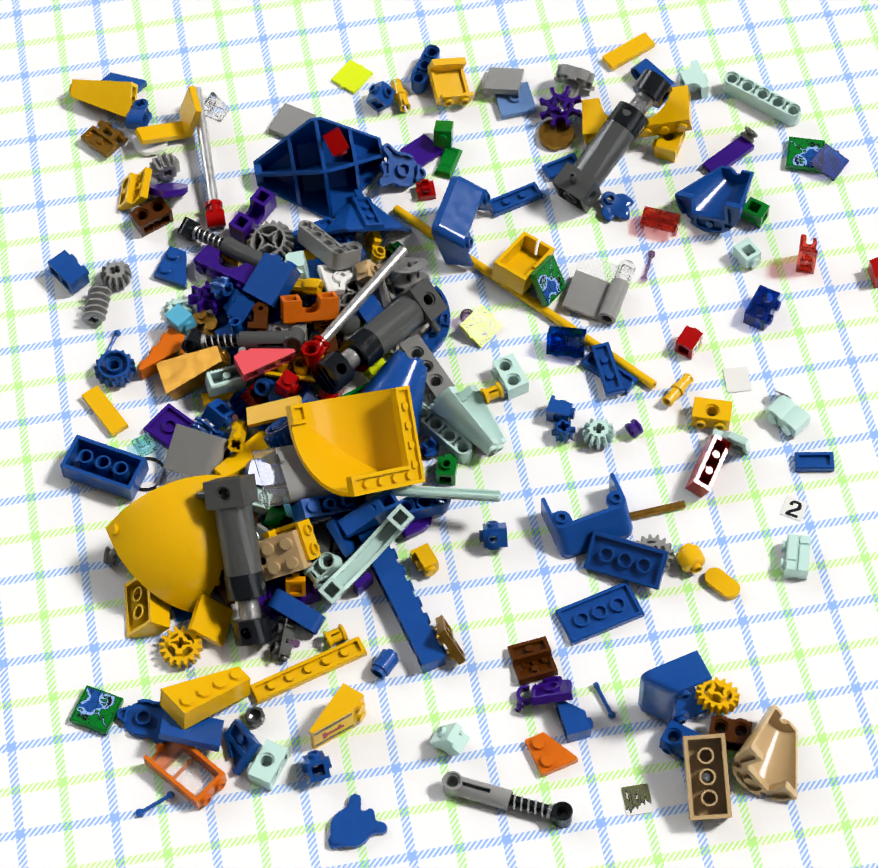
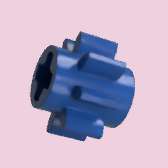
M217 276L210 284V292L214 293V298L227 299L233 292V283L229 282L228 277Z
M561 419L558 423H553L554 429H552L551 435L556 436V442L560 441L566 444V441L569 439L573 440L575 427H571V421Z

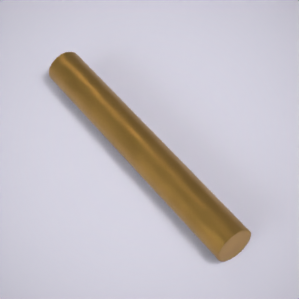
M682 500L630 512L629 514L631 520L686 508L685 501Z

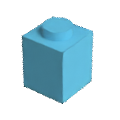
M179 303L165 314L170 326L184 335L187 330L197 326L193 315Z

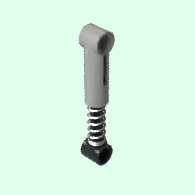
M449 771L442 778L443 792L449 798L461 797L507 811L509 807H512L514 810L520 809L521 812L527 811L528 814L541 815L542 818L549 819L558 828H567L572 823L573 809L567 802L560 801L554 804L549 803L548 805L544 801L542 803L537 802V799L535 801L530 800V797L528 799L523 798V795L519 797L516 796V793L513 795V790L463 777L456 771ZM450 782H455L458 784L455 787L448 786ZM564 812L567 814V816L562 818L559 817L557 814Z

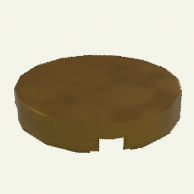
M553 119L545 121L539 128L540 143L545 148L557 151L561 148L562 150L566 149L572 144L574 139L572 125L571 128H568L565 121H559L556 124V128L552 129L550 123Z

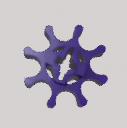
M566 86L563 94L555 93L554 87H551L550 91L553 97L550 100L539 99L541 106L548 107L546 111L540 112V118L544 120L546 117H552L553 120L550 123L552 129L556 128V124L559 121H565L567 127L571 128L570 116L582 117L581 110L574 108L576 104L582 102L581 96L578 95L575 98L568 97L571 93L569 86Z
M205 281V285L201 288L194 285L191 286V294L188 295V305L197 304L198 313L203 309L207 311L211 309L213 314L216 315L217 310L224 306L229 296L227 299L214 298V293L210 292L209 281Z

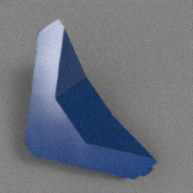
M323 117L310 118L253 161L257 187L261 186L276 196L322 218L331 217L334 219L340 209L351 202L352 197H355L354 189H361L363 192L381 173L379 164L385 161V155L381 150V138ZM336 127L340 129L350 147L347 149V153L340 157L331 154L322 135Z

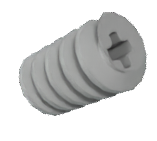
M98 285L89 288L82 315L84 323L98 327L101 325V322L106 320L107 309L111 300L110 296L112 295V291L109 288Z

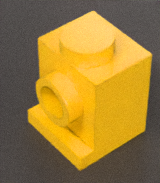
M428 543L410 551L411 562L415 564L419 572L422 571L425 577H430L439 570V561Z

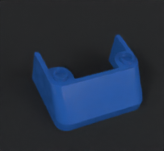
M452 176L432 224V236L446 264L473 267L474 263L469 254V250L473 246V238L469 233L477 210L494 212L495 207L486 189L461 176Z
M614 473L609 475L610 493L606 497L608 508L574 521L566 511L552 513L545 497L541 498V515L563 558L571 559L587 553L593 530L624 539L631 536L633 525L626 498Z
M697 650L642 674L638 705L642 712L667 723L672 719L682 725L688 719L707 712V709L702 710L703 705H697L698 699H695V686L712 679Z

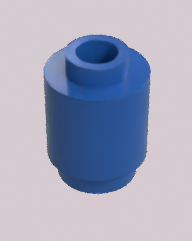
M390 648L382 649L372 663L371 672L380 679L389 676L399 662L398 654Z

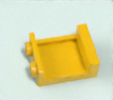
M465 57L431 60L427 70L436 105H467L475 96L474 92H469L463 69L467 64Z
M309 518L262 533L263 539L297 529L307 561L318 558L321 555L320 547Z

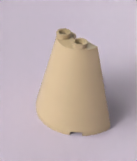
M774 704L767 708L765 714L736 754L732 765L733 774L746 790L761 797L762 794L771 796V800L776 801L796 800L798 730L787 719H781L783 713Z

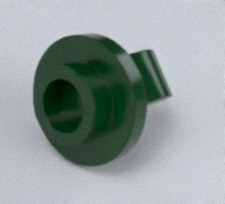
M396 241L394 244L388 243L385 245L386 257L389 258L399 246L403 245L399 241Z

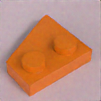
M544 732L525 739V745L542 778L578 763L577 756Z

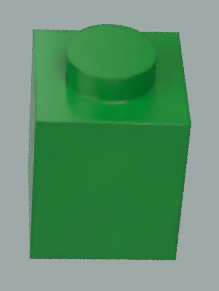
M436 120L433 146L451 148L454 121Z

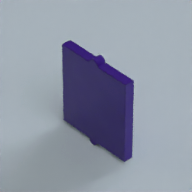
M425 133L400 149V152H406L414 156L413 159L421 167H424L443 154L439 147L433 146V141Z

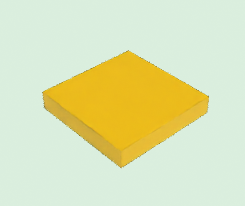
M195 86L188 87L179 109L186 137L193 135L202 113Z
M202 593L197 598L188 630L212 644L222 647L234 611Z

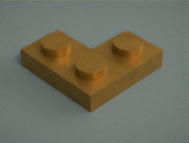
M440 615L435 619V630L438 633L436 637L441 645L445 644L448 648L447 653L451 660H456L460 665L466 661L465 653L455 640L452 628L443 615Z

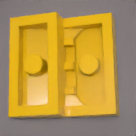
M145 167L138 175L130 172L122 180L118 210L122 211L136 207L148 199L152 169Z

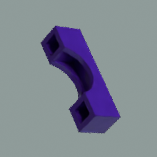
M206 245L193 258L198 273L201 275L205 274L212 280L216 279L217 276L228 277L229 282L233 283V288L243 293L245 292L242 289L256 268L248 263L235 268L224 267L225 261L221 251L209 245Z

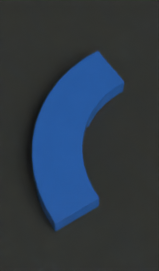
M438 286L434 288L448 309L434 319L441 328V331L434 333L432 328L429 327L426 334L422 337L432 354L444 343L450 329L448 301Z

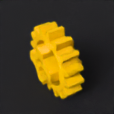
M184 625L181 630H178L176 626L174 627V632L167 630L168 636L162 635L163 642L159 643L160 654L163 656L164 662L169 661L170 667L177 664L178 669L183 664L188 668L189 662L196 664L195 658L200 659L201 655L199 652H203L202 638H199L198 635L189 630L187 631Z
M715 677L714 680L711 679L697 685L695 699H698L697 705H703L702 710L709 709V714H712L714 711L717 716H720V712L728 715V711L734 712V709L738 707L740 693H737V687L732 688V682L727 684L725 678L720 681L718 677Z

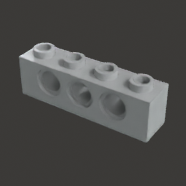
M419 334L399 343V350L406 353L407 357L412 359L413 357H420V359L424 360L423 365L429 371L427 372L425 391L430 403H435L434 399L446 388L455 386Z

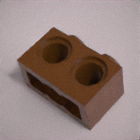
M161 197L152 199L148 203L136 207L133 211L129 212L131 222L142 238L174 221L172 210Z
M723 715L711 716L709 734H720L715 729H723L725 731L723 733H725L726 749L739 751L751 734L752 722L743 718L730 719ZM736 732H743L745 735L738 736Z

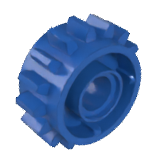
M108 350L100 355L99 360L96 359L97 365L94 366L96 379H99L100 384L104 383L107 388L113 387L116 389V387H123L125 384L130 383L131 378L135 377L136 367L134 359H131L129 353L125 354L124 350Z
M287 416L278 419L265 430L264 441L268 447H274L275 449L276 447L293 444Z

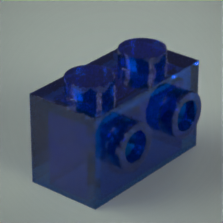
M549 326L546 354L555 357L584 358L587 329Z

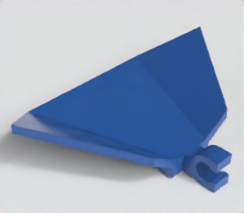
M354 189L355 197H352V201L340 209L325 231L329 235L345 232L402 230L412 233V229L373 204L370 197H364L361 189Z

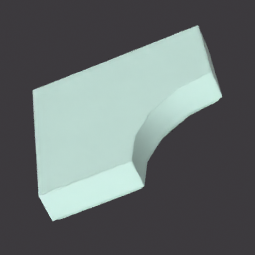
M714 428L712 436L717 434L732 443L730 448L748 454L750 450L748 438L732 431L724 432Z

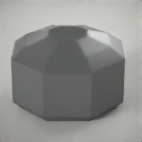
M257 706L248 708L244 715L247 724L254 728L263 725L265 720L262 708Z

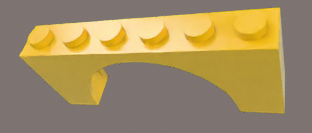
M688 85L672 87V92L669 94L666 104L657 114L648 119L649 124L638 138L692 130L691 95ZM599 98L582 100V131L586 145L591 142L608 118V115L603 111Z

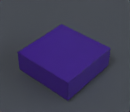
M366 572L354 582V593L357 596H360L373 584V576L369 572Z

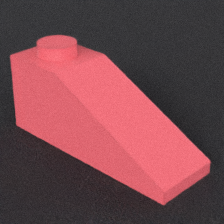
M251 348L241 350L234 356V365L245 383L296 360V352L294 349Z

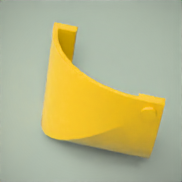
M409 385L285 406L290 435L297 455L311 477L326 490L340 496L355 497L425 482Z

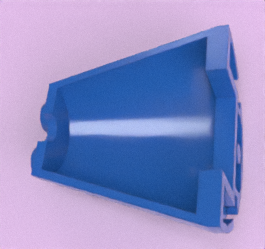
M721 165L675 194L677 205L683 215L686 214L691 219L690 223L697 228L710 233L727 232L736 226L741 218L754 172L742 170L741 173H736L732 167Z
M396 350L360 393L409 385L417 434L419 435L428 368L423 365L424 360L418 357L409 358L406 353Z

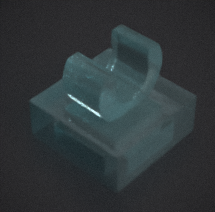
M148 432L131 440L134 449L141 457L157 451V446Z

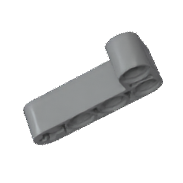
M303 220L299 222L297 241L331 269L343 270L354 267L355 264L360 262L362 245L360 243L347 242L340 244L312 221Z

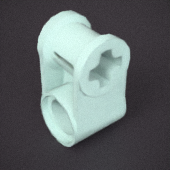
M324 552L312 563V566L303 571V574L308 576L313 582V587L318 589L342 566V559L338 555ZM332 558L333 562L331 566H328V561Z

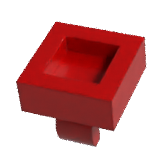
M421 179V182L415 183L418 202L436 199L433 180Z

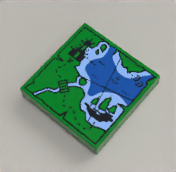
M789 136L785 169L822 173L825 140Z
M548 255L529 275L543 307L549 306L567 287L554 255Z
M86 685L69 720L73 724L107 736L124 699Z

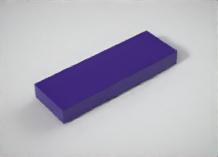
M741 135L705 161L702 167L708 173L721 165L731 167L753 151L754 145Z

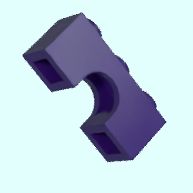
M260 186L251 196L250 207L246 214L238 212L228 224L230 237L246 244V240L250 239L248 234L254 233L253 228H259L258 225H262L277 207L275 194Z

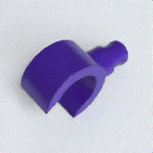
M522 685L517 690L518 702L514 710L518 713L521 712L524 706L532 704L531 697L524 699L520 696L521 693L530 690L529 685Z

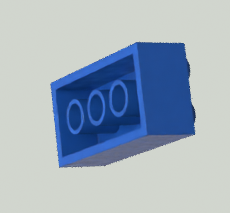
M80 435L75 436L60 464L63 477L131 501L134 500L149 471L146 458Z

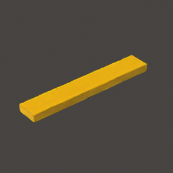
M359 636L251 684L250 690L259 705L367 656V651Z

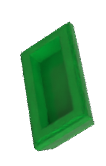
M445 147L434 175L451 179L463 151L453 147Z

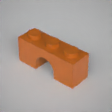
M335 291L316 293L315 304L308 308L302 307V300L298 294L280 296V318L287 325H294L297 322L314 323L319 320L331 322L339 315V297Z

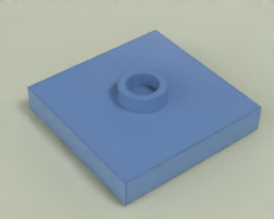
M528 82L522 83L519 95L494 94L502 120L533 114L537 111Z

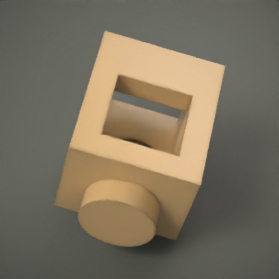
M367 259L355 264L357 281L365 285L382 264L376 265Z

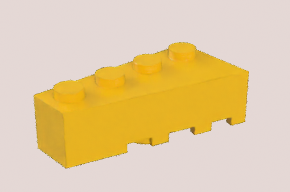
M238 666L160 689V706L185 730L249 696L251 678Z

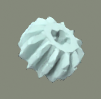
M598 417L596 421L591 418L590 423H585L582 435L584 442L589 443L590 448L596 446L599 450L600 446L607 448L608 444H612L615 431L613 424L608 423L607 418L602 421Z

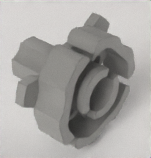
M558 64L554 80L565 83L562 94L565 92L566 86L570 87L571 93L568 95L570 98L578 96L580 87L590 91L595 90V87L592 86L595 79L594 73L580 67Z

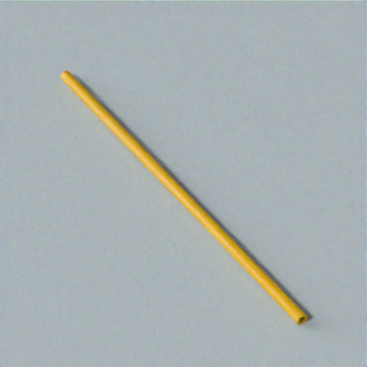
M399 205L393 208L392 212L434 240L430 226ZM470 254L474 263L473 268L587 346L601 344L550 308L543 307L540 301L525 292L521 295L491 278L493 269ZM612 351L617 366L638 378V381L650 389L655 388L657 381Z

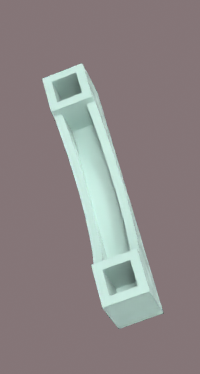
M399 504L364 544L318 589V592L333 606L414 520V516Z

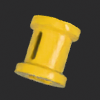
M496 382L495 385L489 388L480 389L487 404L496 398H504V392L499 382Z
M342 624L328 632L323 631L324 639L329 648L333 647V644L348 640L347 633Z

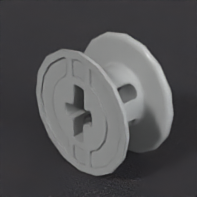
M418 256L403 258L393 269V272L401 274L394 280V286L405 290L426 277L430 280L428 274L420 272V270L427 266V260Z

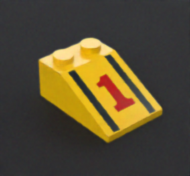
M344 683L341 685L309 730L313 749H317L353 729L358 722L361 723L364 720L366 709L362 693Z

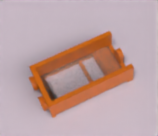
M167 741L165 744L159 742L155 747L156 753L151 758L147 755L143 757L148 768L152 769L198 810L202 806H207L212 800V796L217 791H221L227 782L225 772L193 746Z

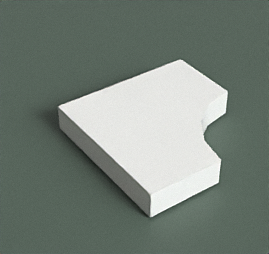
M318 265L317 267L325 292L335 291L337 295H344L345 286L351 281L357 280L355 266L343 270H334L327 265Z

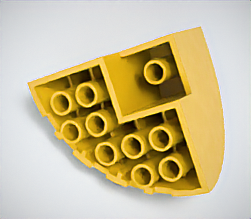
M222 475L193 476L160 486L129 504L105 528L123 564L146 589L164 602L191 613L194 611L197 598L202 593L212 598L211 593L214 587L219 586L221 581L219 579L223 563L214 510L207 511L205 499L198 500L196 495L197 492L204 491L203 482L220 478Z

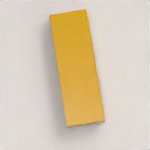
M644 32L603 55L602 60L614 71L654 48L655 42Z
M181 121L139 127L135 130L142 145L190 138L185 136Z
M98 385L82 394L83 400L112 437L129 428L127 422Z
M297 395L247 407V425L249 427L275 422L287 416L285 406L301 404L302 397Z

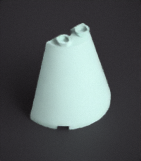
M469 385L461 392L458 391L456 386L448 387L434 399L435 403L430 405L436 414L481 451L487 453V455L492 452L495 454L504 448L502 445L507 440L477 385Z

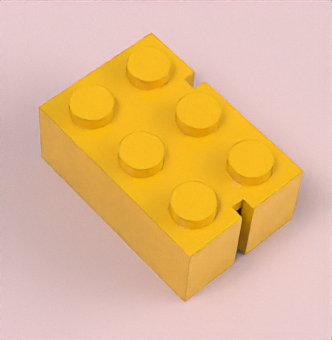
M524 231L494 262L491 278L523 295L532 284L529 275L548 255H554L555 248L541 241L537 255H535L538 239Z

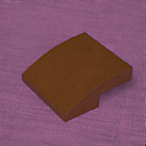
M546 636L507 646L519 685L558 675V669L552 657L551 648Z

